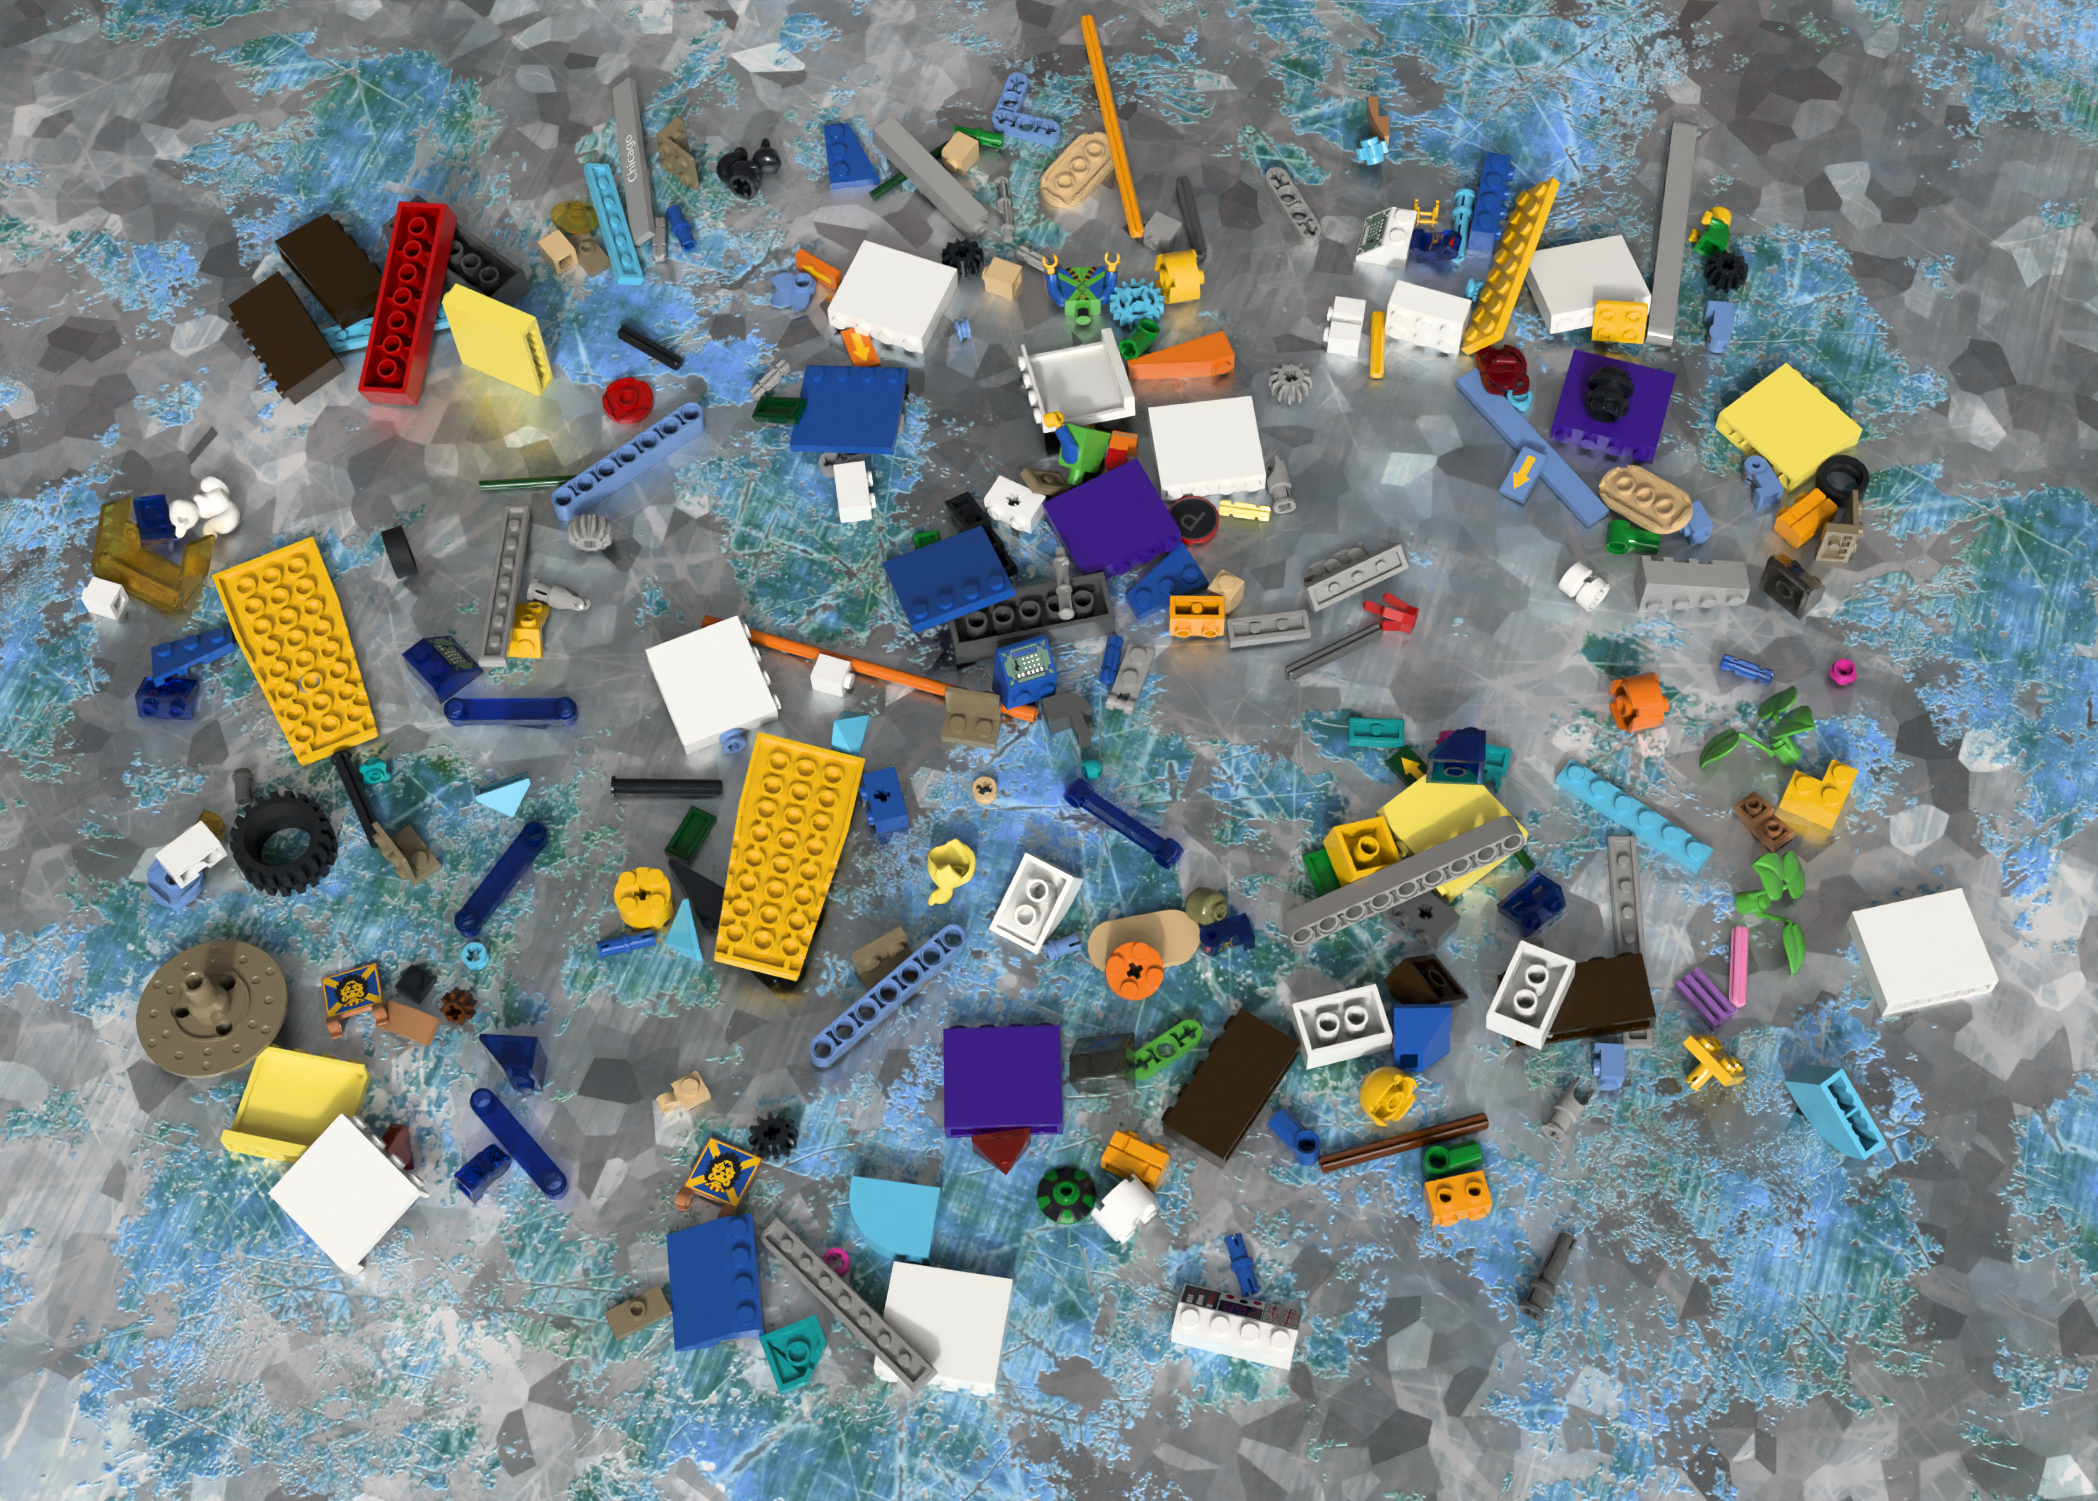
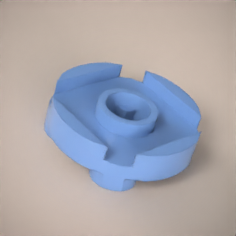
M157 859L147 872V890L158 904L178 910L193 901L206 885V878L202 869L198 872L199 877L181 889L177 884L171 885L170 875L164 870Z

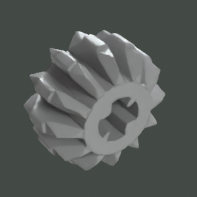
M1292 360L1289 365L1281 362L1278 368H1273L1268 379L1271 397H1277L1279 403L1285 400L1289 406L1292 401L1300 404L1302 398H1308L1313 383L1312 378H1310L1309 369H1303L1302 363L1295 366Z
M583 513L582 516L576 515L569 521V526L567 527L569 543L571 546L576 547L577 550L583 549L586 552H597L598 549L605 550L607 546L611 545V539H613L611 521L604 518L603 515L597 516L594 513L591 515Z

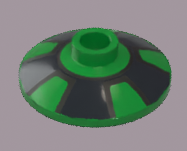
M1061 1167L1050 1171L1043 1177L1037 1189V1202L1041 1212L1049 1220L1064 1225L1075 1224L1085 1219L1093 1210L1096 1202V1190L1090 1177L1083 1171L1072 1167ZM1069 1188L1072 1193L1064 1196L1061 1194V1190Z

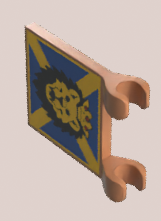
M377 962L321 978L327 1017L326 1025L332 1039L343 1036L340 1019L372 1010L377 1026L389 1022Z
M710 1137L684 1186L675 1197L676 1208L684 1212L687 1211L695 1193L724 1205L717 1219L735 1216L763 1162L762 1158Z

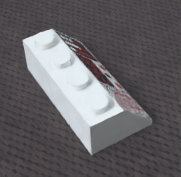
M1185 1283L1172 1326L1171 1342L1290 1370L1303 1311Z

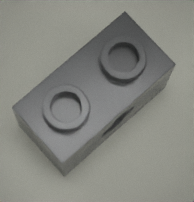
M1430 891L1394 906L1392 913L1398 925L1410 929L1416 934L1417 939L1423 945L1431 946L1434 950H1437L1458 928L1460 920L1458 913Z

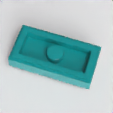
M1349 717L1348 746L1403 748L1404 719Z

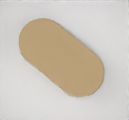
M1094 132V134L1089 135L1088 133L1081 134L1048 167L1041 176L1040 192L1047 203L1058 208H1071L1081 204L1114 169L1107 134L1103 132Z
M1627 465L1624 468L1620 466L1609 470L1600 480L1599 493L1604 505L1652 533L1669 534L1685 527L1693 516V505L1688 493L1640 466Z
M1164 910L1109 920L1098 925L1090 934L1088 939V956L1091 963L1097 969L1099 968L1104 971L1108 957L1116 948L1129 942H1141L1151 946L1159 954L1164 968L1188 962L1200 946L1201 933L1198 924L1188 918L1187 913L1179 910ZM1130 964V970L1127 974L1138 973L1141 969L1139 966L1134 967Z

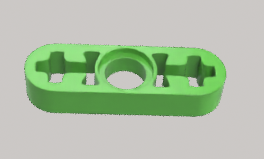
M1192 1019L1184 1020L1134 1052L1129 1059L1130 1074L1138 1080L1149 1079L1196 1048L1202 1041L1201 1025ZM1187 1029L1189 1032L1195 1031L1194 1038L1191 1039V1037L1187 1036L1182 1039L1184 1037V1030ZM1180 1039H1182V1040H1181V1046H1182L1181 1048L1179 1047V1044H1178V1042H1177V1041H1179ZM1163 1043H1168L1173 1046L1174 1052L1169 1056H1163L1159 1054L1157 1048ZM1149 1052H1152V1053H1153V1057H1154V1058H1153L1152 1060H1150V1058H1151V1053H1149ZM1140 1060L1142 1063H1145L1148 1060H1150L1147 1063L1146 1070H1144L1142 1067L1136 1069L1137 1061Z

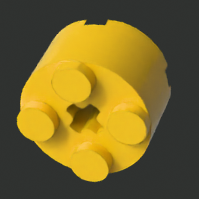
M1194 249L1163 253L1155 257L1154 272L1159 271V280H1155L1156 287L1161 289V295L1165 298L1164 303L1175 304L1200 299V284H1204V273L1202 269L1197 267V255Z
M640 867L623 872L619 876L614 890V900L621 920L637 932L652 928L654 932L662 928L663 924L669 918L671 919L675 911L674 896L669 881L663 872L659 869Z

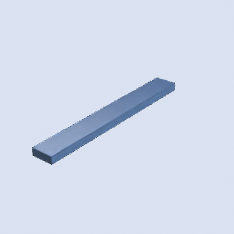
M1477 367L1456 379L1455 385L1518 453L1525 446L1547 455L1548 460L1539 476L1587 528L1608 515L1609 509L1511 403L1504 396L1492 395L1486 392L1481 383V375Z

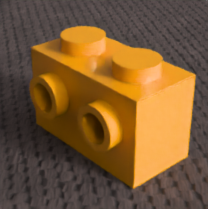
M1170 596L1169 636L1181 638L1204 636L1213 638L1224 635V596Z
M1483 1170L1425 1182L1422 1191L1432 1226L1440 1224L1441 1227H1448L1456 1224L1458 1220L1469 1218L1471 1221L1480 1220L1490 1213L1493 1204Z

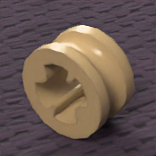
M986 776L974 781L972 785L974 800L982 805L994 802L997 798L996 782ZM986 787H989L990 792H985L984 795L980 794V789L984 790Z

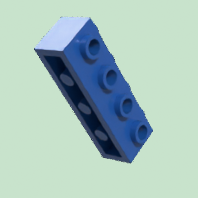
M1487 152L1470 230L1468 249L1493 253L1495 240L1500 241L1503 226L1498 224L1499 220L1504 221L1507 206L1502 204L1503 201H1508L1511 186L1506 184L1507 181L1512 182L1515 169L1514 166H1510L1511 155Z

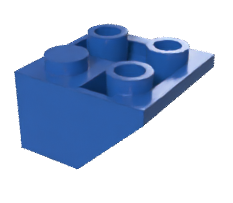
M1452 1004L1393 1005L1391 1031L1393 1035L1391 1043L1393 1067L1405 1072H1423L1449 1053Z

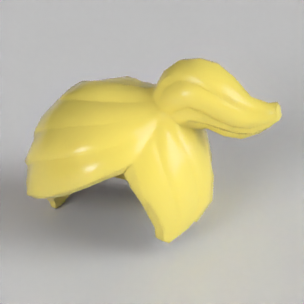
M956 838L947 841L944 845L932 848L928 853L927 872L932 881L938 886L929 896L928 905L933 906L935 903L939 905L946 904L952 898L953 889L967 883L975 873L976 858L974 852Z

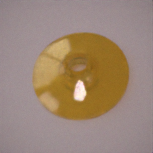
M568 200L560 202L552 208L551 220L563 231L573 234H586L600 226L594 206L586 202Z

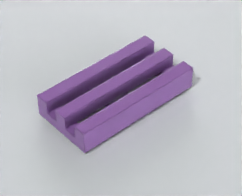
M1698 967L1691 974L1688 973L1684 979L1677 981L1674 986L1712 1029L1719 1026L1736 1012V1008ZM1687 984H1689L1694 989V991L1700 996V999L1713 1010V1012L1718 1016L1717 1019L1688 989V987L1686 986Z

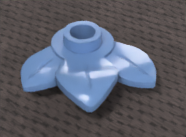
M783 272L771 277L770 282L778 290L772 297L770 304L776 308L791 306L795 312L803 310L810 303V295L816 290L815 279L808 273L795 275L791 272Z

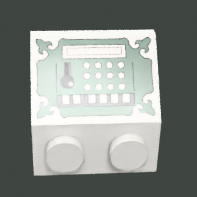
M1390 207L1366 217L1356 260L1405 270L1415 232L1417 211Z

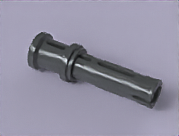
M1565 1232L1558 1234L1540 1274L1529 1283L1530 1290L1524 1302H1520L1518 1305V1310L1526 1317L1536 1321L1543 1320L1545 1316L1543 1311L1549 1299H1553L1555 1296L1554 1286L1571 1251L1577 1243V1240L1572 1235Z

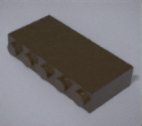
M326 213L275 241L281 259L342 331L375 313L382 273L375 262L371 263L365 250L357 248L350 233L345 234L339 220L334 221Z
M279 271L228 305L234 314L230 318L238 329L243 328L245 331L241 334L250 347H255V350L252 351L254 356L261 364H266L267 367L264 368V371L272 382L276 380L278 385L275 386V389L283 399L288 397L296 405L346 370L290 283Z
M1625 952L1617 957L1606 959L1604 957H1594L1586 962L1576 963L1574 978L1548 1035H1553V1037H1547L1544 1045L1655 1028L1656 1013L1642 953ZM1506 971L1503 972L1501 975H1497V989L1499 988ZM1507 1037L1510 1050L1532 1047Z
M1242 1008L1236 1016L1232 1014L1228 1018L1223 1028L1225 1032L1222 1037H1216L1208 1049L1209 1056L1205 1062L1203 1060L1198 1062L1192 1073L1194 1078L1190 1084H1183L1177 1094L1179 1100L1174 1107L1169 1106L1161 1118L1163 1134L1220 1169L1224 1168L1299 1056L1301 1043Z

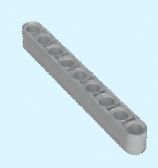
M1499 817L1285 913L1282 918V924L1294 946H1306L1509 856L1524 846L1525 837L1513 817Z

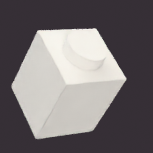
M93 577L89 585L85 586L81 597L89 612L114 620L119 619L130 599L122 585L97 577Z
M820 653L810 675L812 688L843 698L846 690L852 688L855 674L852 673L851 662Z

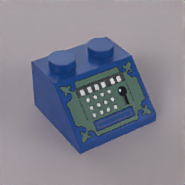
M1044 634L995 649L992 690L995 694L1000 695V701L1007 710L1055 695L1057 672L1047 637Z

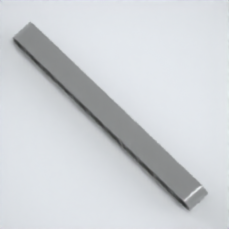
M1673 120L1671 125L1651 285V304L1645 335V343L1671 347L1673 341L1698 123Z

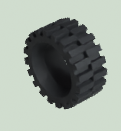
M277 791L270 792L271 799L264 800L263 796L255 799L258 805L252 808L248 803L243 808L246 813L244 817L237 815L234 822L238 829L231 828L230 836L233 841L229 842L230 849L245 878L250 884L253 883L255 889L262 892L265 888L267 894L271 896H276L277 890H279L283 897L291 896L290 890L295 889L299 895L306 892L303 886L310 883L312 888L319 884L316 879L319 875L326 878L330 873L326 865L334 866L336 859L333 853H337L338 845L335 842L337 838L322 808L320 809L316 801L313 799L309 801L307 796L299 793L296 798L293 791H285L284 797H280ZM287 828H298L310 834V843L306 852L295 861L281 866H274L261 860L262 848L268 838L274 833Z

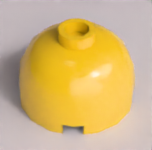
M1392 1066L1379 1067L1366 1074L1362 1080L1358 1094L1360 1106L1375 1124L1383 1127L1388 1126L1384 1122L1389 1121L1392 1117L1393 1121L1396 1122L1408 1112L1416 1098L1412 1092L1413 1086L1417 1088V1083L1414 1078L1399 1068Z

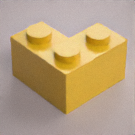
M1833 759L1822 781L1795 770L1779 808L1832 830L1859 770Z

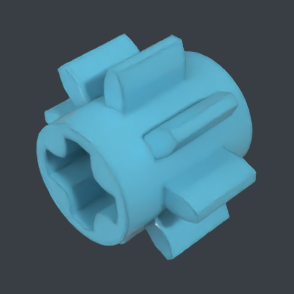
M1378 135L1360 140L1361 147L1356 148L1358 159L1361 161L1365 160L1366 165H1373L1384 161L1383 154L1389 152L1386 140L1379 141Z

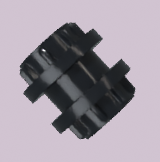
M1606 366L1601 367L1599 371L1590 375L1587 386L1591 391L1585 393L1583 398L1585 411L1590 418L1602 423H1615L1622 416L1628 414L1630 404L1626 399L1632 397L1634 385L1626 371Z

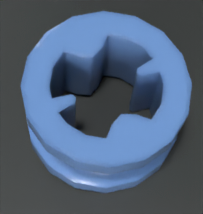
M963 317L962 321L954 319L958 341L962 342L964 338L971 340V329L967 317Z
M730 729L720 735L719 740L723 745L722 748L725 753H736L746 747L747 742L743 738L744 735L741 729Z

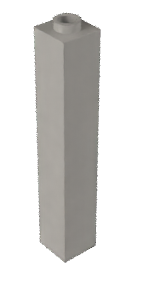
M890 116L873 128V144L968 239L982 234L987 229L989 212L893 116Z

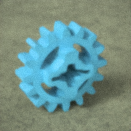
M1132 278L1131 284L1122 281L1121 288L1115 287V294H1110V313H1113V320L1120 319V326H1124L1126 323L1129 324V330L1138 325L1140 319L1159 322L1160 314H1164L1165 298L1161 295L1160 288L1154 289V282L1146 285L1145 279L1142 278L1140 283H1136L1135 279Z

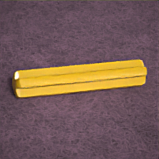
M1373 311L1371 313L1370 377L1373 379H1380L1384 374L1385 313L1383 311Z

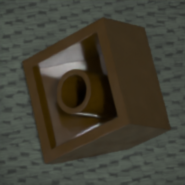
M1435 954L1405 958L1383 980L1389 987L1390 994L1399 1000L1401 1004H1452L1453 1010L1469 998Z

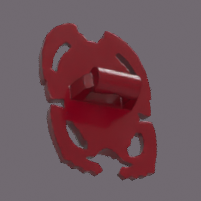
M1505 344L1501 350H1496L1489 345L1477 351L1476 367L1481 375V383L1487 393L1497 396L1504 395L1505 392L1501 390H1513L1512 395L1514 396L1528 393L1530 381L1526 374L1527 362L1520 350ZM1488 354L1484 357L1483 363H1481L1482 356ZM1519 381L1523 382L1521 387H1516Z

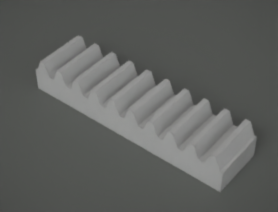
M1397 542L1388 543L1386 547H1379L1378 551H1371L1367 556H1360L1358 560H1351L1350 564H1343L1339 569H1332L1331 573H1324L1320 578H1313L1312 582H1304L1303 589L1310 609L1317 612L1408 569L1409 567L1401 544Z

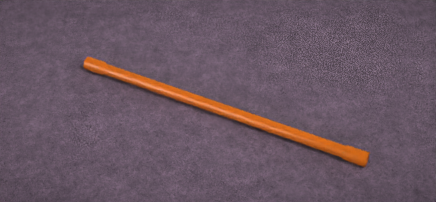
M705 615L702 620L701 629L721 622L724 619ZM748 628L751 635L748 642L816 661L821 653L851 662L852 671L944 697L947 686L955 687L952 684ZM1001 703V713L1034 723L1038 715V707L1025 704L1007 710Z

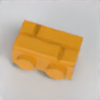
M1814 488L1809 493L1804 491L1795 499L1791 507L1784 506L1777 512L1774 531L1781 538H1785L1792 548L1797 549L1822 530L1826 522L1831 523L1835 519L1838 506L1829 498L1827 499L1826 495L1818 488Z
M1116 1130L1102 1155L1101 1168L1128 1181L1130 1176L1135 1174L1154 1193L1170 1163V1154L1167 1153V1149L1158 1143L1153 1142L1149 1145L1140 1141V1136L1130 1130H1125L1124 1133Z

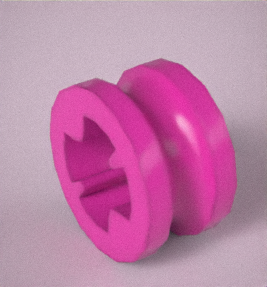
M832 1248L824 1254L823 1260L832 1268L830 1260L834 1258L836 1261V1257H840L843 1266L841 1268L836 1266L837 1269L833 1270L840 1277H843L850 1269L849 1257L843 1249Z

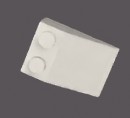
M1025 853L989 929L1039 955L1043 945L1047 943V940H1049L1071 907L1084 879L1038 855Z

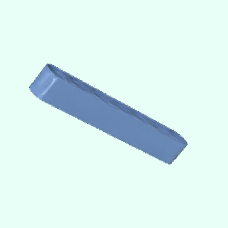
M688 402L556 489L551 496L556 516L562 521H570L574 516L581 515L700 435L706 427L702 407L695 402Z
M956 924L945 926L814 1037L810 1043V1059L812 1063L818 1067H828L916 993L920 987L957 958L965 947L966 933L964 929ZM949 936H955L960 942L957 945H949L945 939ZM928 954H934L939 960L931 964L926 962L924 957ZM907 972H912L918 978L913 982H908L902 976ZM889 990L894 992L896 997L892 1000H885L881 997V993ZM863 1009H870L874 1012V1016L870 1019H864L859 1015V1012ZM842 1027H847L853 1033L851 1036L844 1038L839 1036L837 1031ZM819 1046H827L831 1052L827 1056H819L815 1050Z

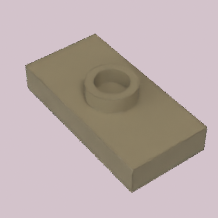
M585 228L567 238L575 248L579 264L591 278L612 267L609 257Z
M1025 468L1020 473L1034 494L1059 496L1071 490L1059 471Z
M658 1285L604 1312L617 1341H620L672 1314V1311Z

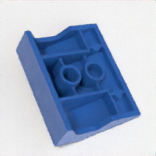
M752 1213L722 1217L666 1235L675 1351L710 1348L721 1341L739 1338H751L760 1341L759 1337L765 1335L766 1332L758 1242L756 1238L757 1231Z

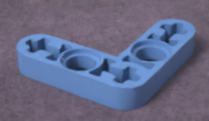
M1023 73L1009 75L992 115L993 130L996 133H1004L1005 136L1044 145H1055L1061 139V127L1056 121L1020 113L1029 91L1028 77ZM1017 84H1019L1017 92H1014V86H1017ZM1008 100H1013L1017 103L1012 107L1004 105ZM1024 124H1029L1033 126V128L1028 131L1020 129V127Z

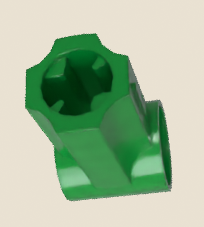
M1140 319L1136 328L1120 341L1118 345L1121 352L1120 356L1129 360L1136 359L1142 353L1149 352L1160 332L1159 326L1152 320Z
M1612 520L1607 526L1605 549L1607 552L1615 555L1626 554L1628 551L1657 555L1661 534L1652 533L1643 528L1632 527L1625 520Z
M1474 1139L1447 1147H1430L1426 1151L1421 1164L1423 1176L1430 1181L1443 1179L1448 1174L1482 1166V1152L1479 1144ZM1438 1160L1443 1166L1434 1167L1429 1161Z

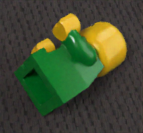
M1715 206L1705 211L1701 222L1705 225L1702 235H1699L1700 233L1697 229H1692L1689 233L1688 240L1692 243L1696 242L1692 251L1707 258L1712 257L1715 251L1722 253L1727 246L1730 236L1729 226L1732 215L1728 209L1722 206Z

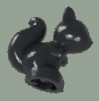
M764 138L760 148L754 153L752 160H748V152L744 147H737L734 152L725 154L720 158L716 172L719 179L728 184L729 189L736 196L752 200L758 192L756 182L762 179V174H776L782 163L778 152L770 147L769 140Z

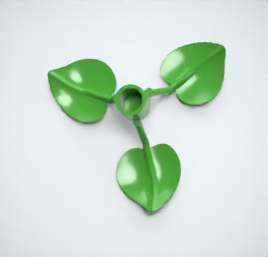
M1791 686L1785 691L1774 694L1763 702L1758 709V716L1761 719H1767L1772 716L1776 724L1769 733L1772 738L1770 740V748L1743 732L1737 733L1734 728L1717 734L1706 744L1700 756V767L1703 769L1708 763L1716 761L1732 752L1739 744L1740 739H1745L1767 752L1770 757L1776 755L1784 766L1794 764L1800 759L1802 752L1790 738V735L1815 729L1812 710L1809 706H1800L1785 714L1780 722L1779 713L1788 710L1794 704L1798 691L1795 686Z
M1786 851L1782 859L1777 853H1766L1751 864L1759 874L1764 889L1738 892L1736 894V907L1741 915L1756 913V918H1766L1785 924L1782 929L1783 942L1790 964L1791 975H1794L1801 967L1806 956V940L1802 928L1798 923L1792 924L1788 918L1765 913V910L1770 908L1771 900L1777 901L1782 897L1783 890L1788 889L1793 899L1800 898L1805 890V875L1794 851Z

